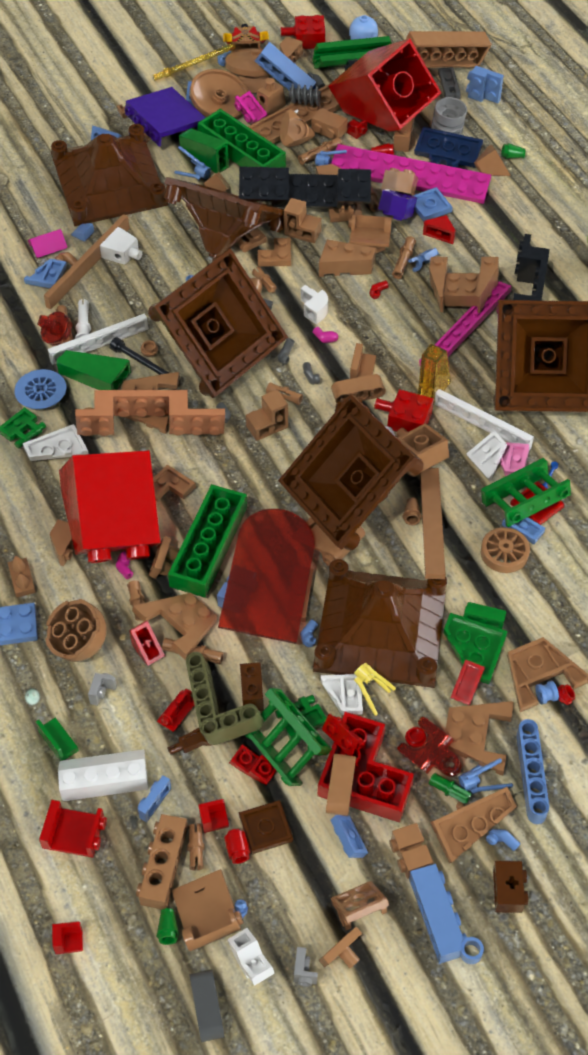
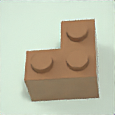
M396 168L385 169L381 189L413 196L415 195L418 177L412 170L404 169L403 172Z
M291 198L284 209V235L315 243L322 229V218L307 215L306 202Z
M278 389L261 396V409L246 414V427L256 441L288 428V403Z

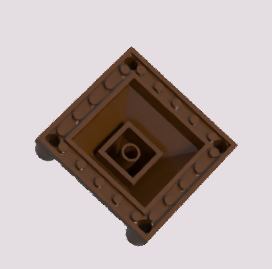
M131 125L128 136L117 138L110 134H101L84 146L67 148V144L61 140L54 141L51 144V156L74 227L120 217L123 214L128 215L168 206L167 199L164 198L165 185L160 182L145 140L144 127L142 125Z
M166 177L164 183L167 185L164 198L167 199L166 202L175 205L181 199L186 202V207L199 226L201 239L205 250L209 252V256L216 257L221 255L226 250L232 248L241 237L261 227L264 223H268L272 231L280 232V230H284V209L257 201L240 199L237 195L204 185Z
M231 248L221 255L214 257L210 264L160 302L151 305L148 310L149 317L153 321H161L198 377H200V392L212 398L219 395L288 338Z
M498 300L496 308L498 328L496 388L493 398L494 410L588 412V301Z
M350 394L278 481L338 548H345L351 551L358 546L360 541L356 530L375 510L378 504L388 497L390 491L399 482L400 478L405 473L410 476L419 475L424 465L423 461L412 454L370 412L366 405Z
M336 559L332 561L329 565L325 602L317 647L314 652L313 672L334 675L354 674L362 664L367 663L389 682L435 688L447 577L445 576V579L419 580L354 572L349 570V566L344 560Z

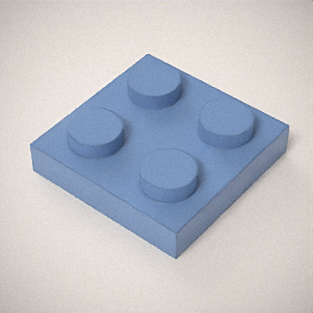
M437 187L413 195V197H417L415 211L423 222L452 212L453 207Z
M35 603L0 607V645L38 640Z

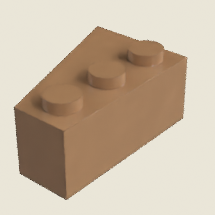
M327 239L319 261V277H324V274L340 276V273H350V275L371 274L375 264L376 248Z

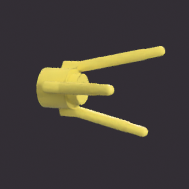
M364 663L354 672L357 676L354 681L359 685L373 714L377 716L378 713L363 682L368 684L374 680L388 693L391 692V689L395 691L396 687L374 671L370 665Z

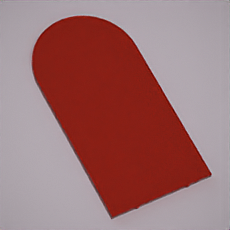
M265 509L252 514L244 521L238 534L218 628L293 644L297 643L315 546L313 533L301 517L283 509Z

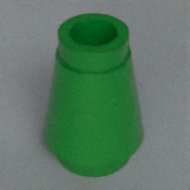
M510 143L503 144L501 156L505 157V159L524 158L526 149Z
M171 908L162 909L156 937L159 939V943L171 945L176 943L179 937L175 914Z

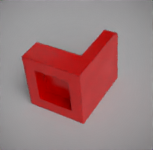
M224 799L198 804L204 833L229 827Z
M79 921L52 924V947L55 954L83 951V929Z

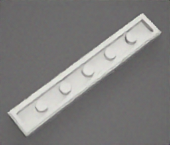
M144 313L49 348L50 362L52 365L56 364L58 357L62 356L66 350L86 353L110 344L115 337L124 339L148 330L147 317Z
M440 389L435 393L434 404L489 433L495 430L503 440L509 443L529 444V450L531 449L534 436Z

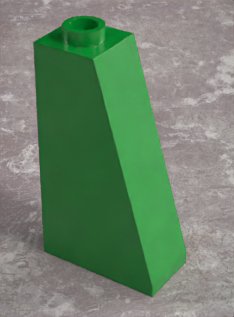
M192 128L179 135L180 146L200 162L210 167L214 173H221L229 168L228 142Z
M66 350L62 356L58 357L56 362L59 374L97 390H118L131 373L130 361L128 359Z

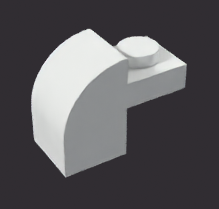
M304 285L301 288V301L305 303L304 317L317 325L328 313V296L324 290L317 293L314 289Z
M248 928L227 939L241 970L254 986L275 974L272 966L262 954L256 938Z

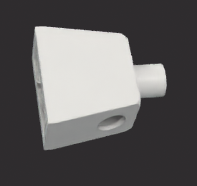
M117 227L100 245L101 257L110 261L127 264L132 258L140 260L142 257V251L138 248L137 238L120 227Z

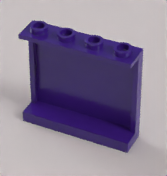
M173 87L126 100L124 110L126 116L135 124H140L144 127V133L158 146H161L162 137L193 127L198 131V122L206 118Z

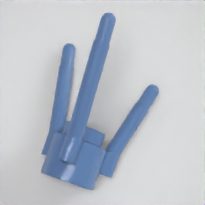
M179 146L178 149L192 159L191 162L196 165L194 169L196 174L175 171L174 173L198 180L201 178L207 179L211 173V168Z
M347 150L321 151L316 155L315 164L316 166L328 165L332 162L331 157L328 155L346 153Z
M500 758L483 767L477 765L468 772L458 776L461 787L467 791L470 790L471 794L503 789L505 787L512 788L513 784L477 787L480 784L478 775L501 763L502 759Z

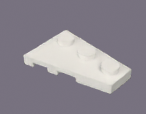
M74 424L23 443L24 450L30 461L89 454L81 436L77 435V429Z

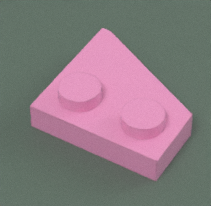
M506 442L507 447L500 460L505 476L526 466L529 444Z

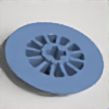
M41 369L31 371L22 376L16 383L14 393L18 402L23 406L32 409H45L58 403L64 397L67 387L64 378L60 374L52 370Z

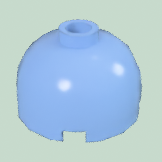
M366 15L355 18L349 28L351 40L378 37L376 21Z

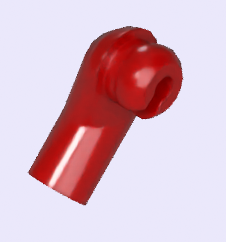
M385 280L372 285L369 292L370 297L373 299L379 298L381 291L389 288L388 282Z

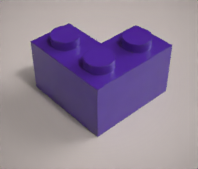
M385 189L382 191L378 209L382 210L383 214L392 215L393 219L407 220V218L413 217L417 197Z

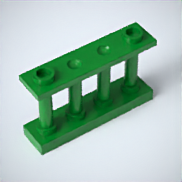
M544 458L481 489L482 503L486 507L496 503L505 512L507 527L571 495L570 480L567 479L561 483L555 481L548 474V461ZM543 479L551 488L542 491L534 482ZM527 487L535 496L526 499L519 490ZM512 495L520 504L510 507L503 498Z
M269 688L265 693L269 699V705L261 715L265 722L277 709L282 714V719L266 738L260 730L248 733L245 736L254 742L282 776L281 780L286 785L301 786L303 782L297 776L298 773L314 755L327 756L332 748L281 689ZM289 724L294 728L295 734L278 753L271 744ZM302 739L308 745V750L290 768L284 759Z

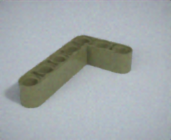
M193 652L187 656L186 666L199 729L210 745H218L259 730L263 726L264 719L254 704H246L220 714L211 670L207 661L200 652Z

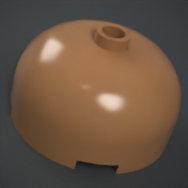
M85 600L65 601L57 606L49 616L46 623L48 629L45 641L50 651L62 659L72 662L87 660L100 650L105 641L107 633L105 618L97 607Z

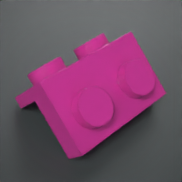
M250 91L241 97L238 95L235 97L234 106L238 111L242 112L247 123L253 124L268 116Z

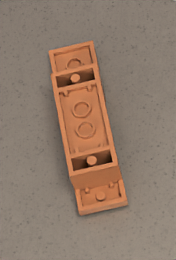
M94 390V409H75L77 435H114V416H169V434L174 435L224 434L225 409H188L187 390Z

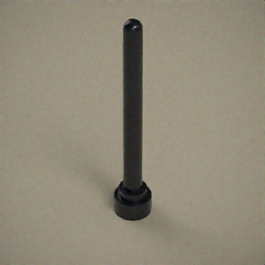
M115 337L111 341L109 348L114 352H123L159 375L169 373L126 347L124 341L120 338Z

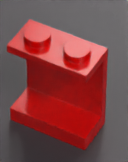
M51 800L39 838L42 849L93 858L95 850L98 851L100 848L101 838L99 836L101 830H104L106 827L107 818L104 817L102 808H98L96 814L63 809L60 801Z

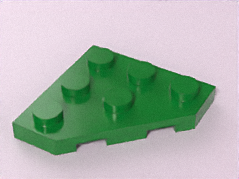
M450 613L444 627V635L462 666L465 659L484 666L485 669L480 682L490 684L508 631Z

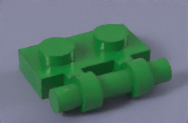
M24 407L0 426V434L10 442L17 438L18 441L14 444L19 449L23 446V443L30 441L34 436H39L42 430L46 428L44 422H40L38 425L35 424L38 421L37 416ZM29 428L30 431L24 434L23 432H25Z
M314 696L298 698V701L293 704L298 710L302 708L303 711L301 713L315 730L323 727L327 718L320 705L310 706V704L315 703ZM278 710L275 711L276 717L278 719L281 718L282 714ZM288 724L284 730L289 739H291L295 734V730Z

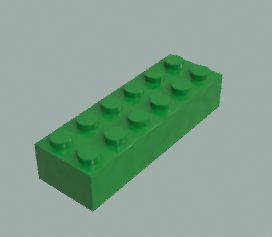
M222 109L217 110L198 122V131L228 142V157L240 167H286L285 151Z
M211 484L168 573L169 587L204 598L207 597L247 510V494Z

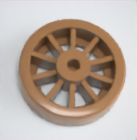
M507 527L496 528L484 536L480 551L481 558L494 571L513 573L526 565L530 554V544L527 538L515 529Z

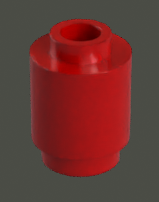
M240 829L228 831L224 841L229 859L232 860L233 864H241L248 861L250 849L245 832L240 831Z

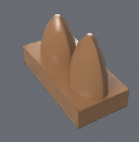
M164 536L160 541L161 543L158 544L148 576L156 579L158 574L168 575L172 565L165 559L175 560L179 552L176 547L170 544L171 538Z
M15 556L13 561L7 563L16 598L36 593L27 557L21 559Z

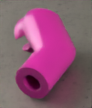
M316 327L313 330V334L322 343H331L338 340V334L334 331L323 332L320 327Z
M123 551L118 556L116 568L125 579H130L133 576V572L128 568L130 560H127L126 551Z

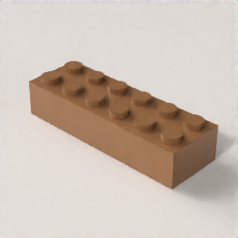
M409 31L406 39H411L427 68L480 66L492 45L485 32Z

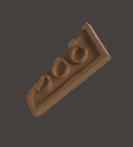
M508 787L430 822L449 864L517 807Z

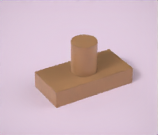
M357 927L353 928L318 961L325 968L339 956L349 969L352 968L360 959L349 945L362 932Z

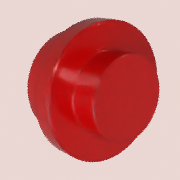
M568 684L557 687L559 693L558 700L566 705L571 704L575 699V692Z
M413 727L406 732L405 741L409 746L419 748L425 744L426 734L421 728Z

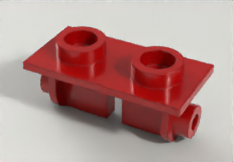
M187 688L180 691L157 720V723L174 732L195 706L193 697H191L192 692Z
M329 714L322 730L347 755L352 756L356 748L360 750L364 746L363 739L353 731L349 732L350 728L340 717Z

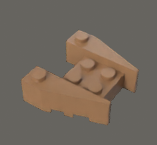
M431 257L429 266L430 284L433 287L440 312L444 311V306H477L478 313H480L485 306L487 298L491 296L493 288H496L498 285L499 257H482L480 273H449L448 257Z

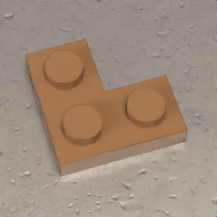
M274 238V250H258V267L291 266V238Z
M166 465L153 477L156 501L169 490L184 499L196 488L195 482L169 465Z

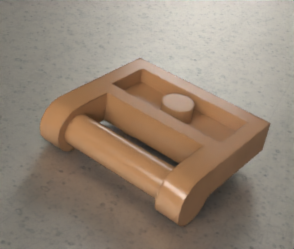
M257 228L242 237L245 241L240 238L237 244L243 252H247L267 242V237Z

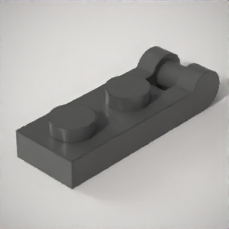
M439 68L438 75L444 97L460 99L461 93L454 68Z

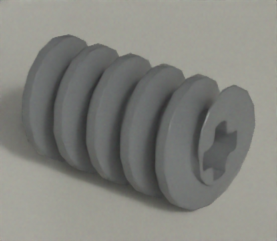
M292 83L289 90V103L292 99L293 104L298 100V104L301 105L304 100L305 105H308L310 101L311 106H314L316 102V105L319 107L321 91H319L318 86L313 90L312 85H310L309 90H307L306 85L301 89L300 84L295 88L294 83Z

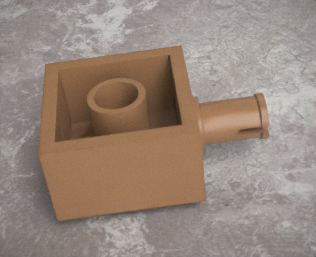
M426 423L409 432L404 428H400L396 433L397 439L412 454L423 461L422 471L449 458L448 439Z

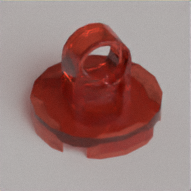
M60 311L53 312L49 316L40 315L37 325L41 327L40 333L43 341L49 345L57 346L61 344L59 343L60 341L66 340L72 328V322L69 321L70 317Z

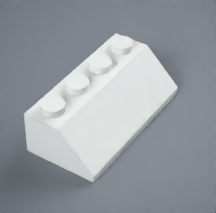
M144 749L60 761L58 779L62 801L148 790Z

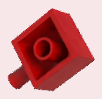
M324 15L295 16L294 27H281V37L294 36L295 39L302 41L303 49H314L317 43L325 42Z
M399 389L393 402L377 398L374 409L389 412L387 427H391L393 431L397 432L400 428H404L409 432L425 423L428 425L433 411L434 398Z

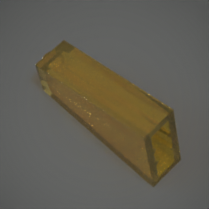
M430 344L421 357L418 394L434 398L435 402V393L438 389L445 391L451 383L447 351Z

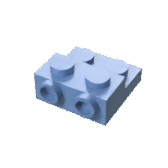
M475 66L467 76V79L470 80L466 87L468 98L480 102L486 99L498 104L501 99L504 75Z

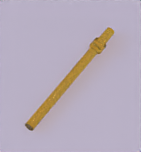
M231 43L174 67H167L163 71L152 75L153 79L156 81L163 77H170L173 73L235 49V44Z

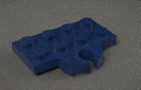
M423 127L414 149V154L428 157L431 163L456 168L460 164L475 168L474 162L479 157L483 140Z

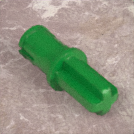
M434 773L430 778L429 785L444 792L445 796H451L464 804H467L470 800L471 793L456 785L455 781H449L437 773Z

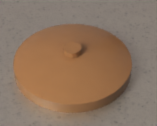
M262 48L237 50L231 52L225 58V66L232 73L250 77L270 75L255 62L262 52Z
M207 69L194 77L189 94L195 108L204 116L208 117L217 110L222 109L235 119H239L243 114L234 106L235 97L237 95L241 97L249 90L245 83L231 72L221 69Z

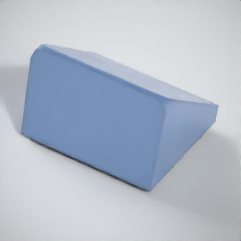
M81 224L71 233V236L85 242L94 233L93 224Z

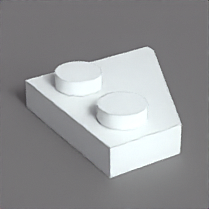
M494 430L467 452L466 455L490 481L505 452L507 443Z
M355 674L321 675V683L341 715H344L345 712L354 715L363 714L362 692L359 685L354 681L357 678Z

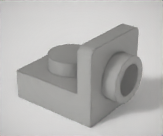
M95 673L88 693L90 704L98 706L100 698L103 699L105 696L106 688L116 690L115 677L107 673Z
M297 947L294 982H298L300 986L305 987L312 986V984L316 985L318 973L308 972L310 957L306 956V948Z

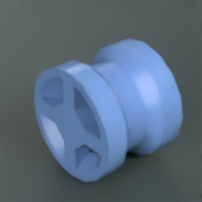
M548 681L545 685L537 684L535 686L536 696L541 705L546 704L550 700L554 702L559 699L558 689L554 681Z

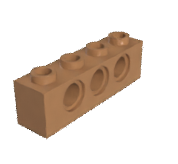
M161 814L159 822H155L153 831L155 839L154 842L151 841L149 844L148 855L150 857L148 862L144 863L142 869L144 879L142 883L138 884L136 891L140 905L157 909L168 907L188 831L187 819ZM166 838L172 839L170 843L162 842ZM161 858L167 859L163 864L156 863ZM155 879L161 880V883L158 885L151 884Z

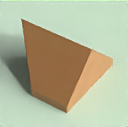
M492 144L474 162L481 173L491 174L492 176H511Z

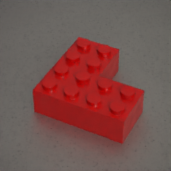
M345 712L342 721L350 728L349 732L353 731L363 739L364 746L360 750L356 748L352 755L356 756V764L349 807L400 823L413 785L414 774L375 762L384 738L385 724ZM335 742L332 745V750L329 753L318 783L317 796L324 799L328 798L334 754L347 755Z

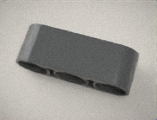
M213 970L189 974L201 1043L225 1038Z

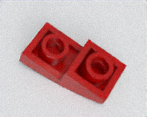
M243 744L229 762V764L244 774L265 785L268 784L276 772V769L266 757L256 755Z

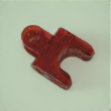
M422 716L418 720V725L427 734L426 743L420 748H412L406 743H400L397 750L426 774L435 767L448 777L457 776L462 769V764L458 756L448 749L454 740ZM446 762H453L454 766L447 767Z

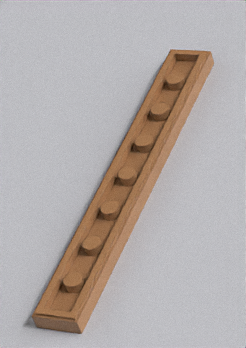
M123 214L44 294L46 308L52 309L102 258L100 245L117 227L122 228L126 232L130 229L128 216Z
M428 468L420 473L425 579H445L439 468Z

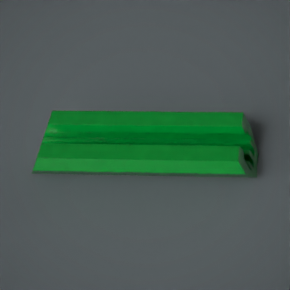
M389 36L317 43L312 60L314 69L345 66L348 59L354 60L356 58L359 60L368 51L390 45L392 41Z

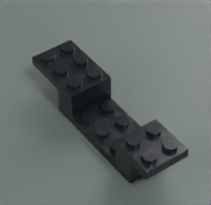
M239 167V198L247 201H271L272 206L284 208L291 198L305 201L306 208L340 209L344 206L345 209H348L349 205L353 208L354 203H371V169H338L337 175L289 174V168Z
M525 234L524 240H520L519 250H522V252H518L516 261L520 264H516L514 274H518V282L532 283L533 289H536V291H532L531 296L514 293L513 300L542 301L550 249L530 246L532 234Z

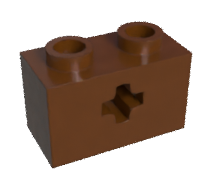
M261 663L240 664L243 705L254 704L259 711H264Z
M495 861L493 866L495 912L522 913L524 906L528 905V891H524V883L527 882V872L522 868V861Z

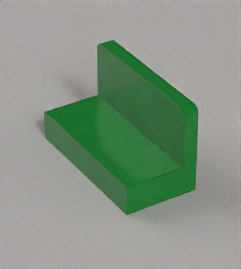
M468 602L463 617L502 629L506 611Z
M56 717L44 725L40 720L35 721L38 732L60 761L68 759L79 751L77 745Z

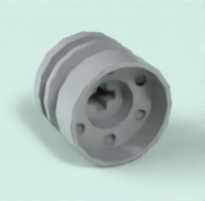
M444 97L439 99L435 104L431 128L462 135L467 114L466 105L457 98Z

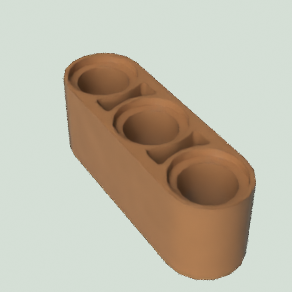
M378 374L337 381L331 386L336 403L340 402L341 398L347 399L350 394L358 400L365 401L379 398L386 392L382 379Z
M334 754L326 805L327 814L348 816L356 756Z

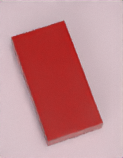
M465 659L450 698L468 706L471 705L485 667Z

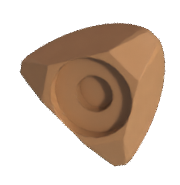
M292 109L287 110L280 124V139L286 147L298 146L315 136V132L297 115L298 109L295 111Z

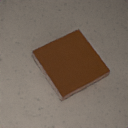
M280 800L239 812V818L247 837L251 855L293 842V836Z

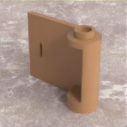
M352 215L348 222V228H351L349 243L368 247H389L392 217Z
M311 517L291 537L292 540L320 551L324 563L328 566L336 559L342 560L350 552V550L345 548H338ZM360 526L356 533L361 540L365 536V531Z
M221 869L171 890L184 928L182 929V935L190 952L241 930V925L244 924L240 911L235 910Z

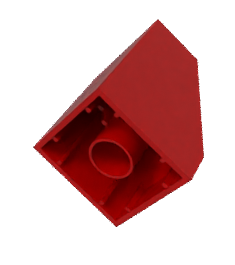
M410 38L368 51L328 85L344 113L361 120H366V122L389 132L402 129L442 93Z
M150 450L72 455L59 470L61 493L76 555L87 554L88 563L111 561V552L126 551L127 560L150 557L149 548H153L161 543Z

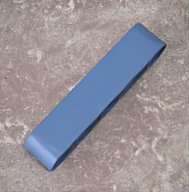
M525 719L519 724L516 738L526 813L530 822L542 824L549 811V800L539 731L535 721ZM523 731H529L531 734H526ZM526 750H531L534 753H528ZM528 769H534L537 773H532ZM531 789H537L539 793H535ZM533 809H540L543 813H537Z

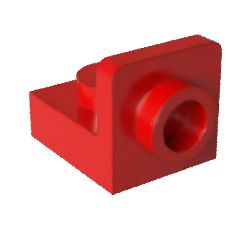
M353 119L347 123L346 133L358 139L366 134L368 122L366 120L358 122Z

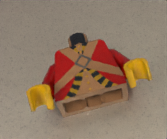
M247 24L235 27L233 33H223V42L232 45V52L241 49L260 48V44L269 40L268 31L257 32L256 27L248 26Z

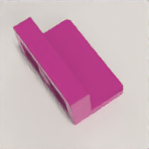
M61 229L28 240L36 258L67 248Z

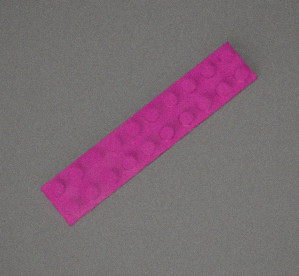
M341 144L337 145L336 150H347V152L334 154L331 164L342 169H371V181L378 183L383 182L385 169L396 168L402 172L404 169L412 170L418 177L416 186L418 191L424 192L437 187L443 196L481 204L485 202L492 176L491 174Z

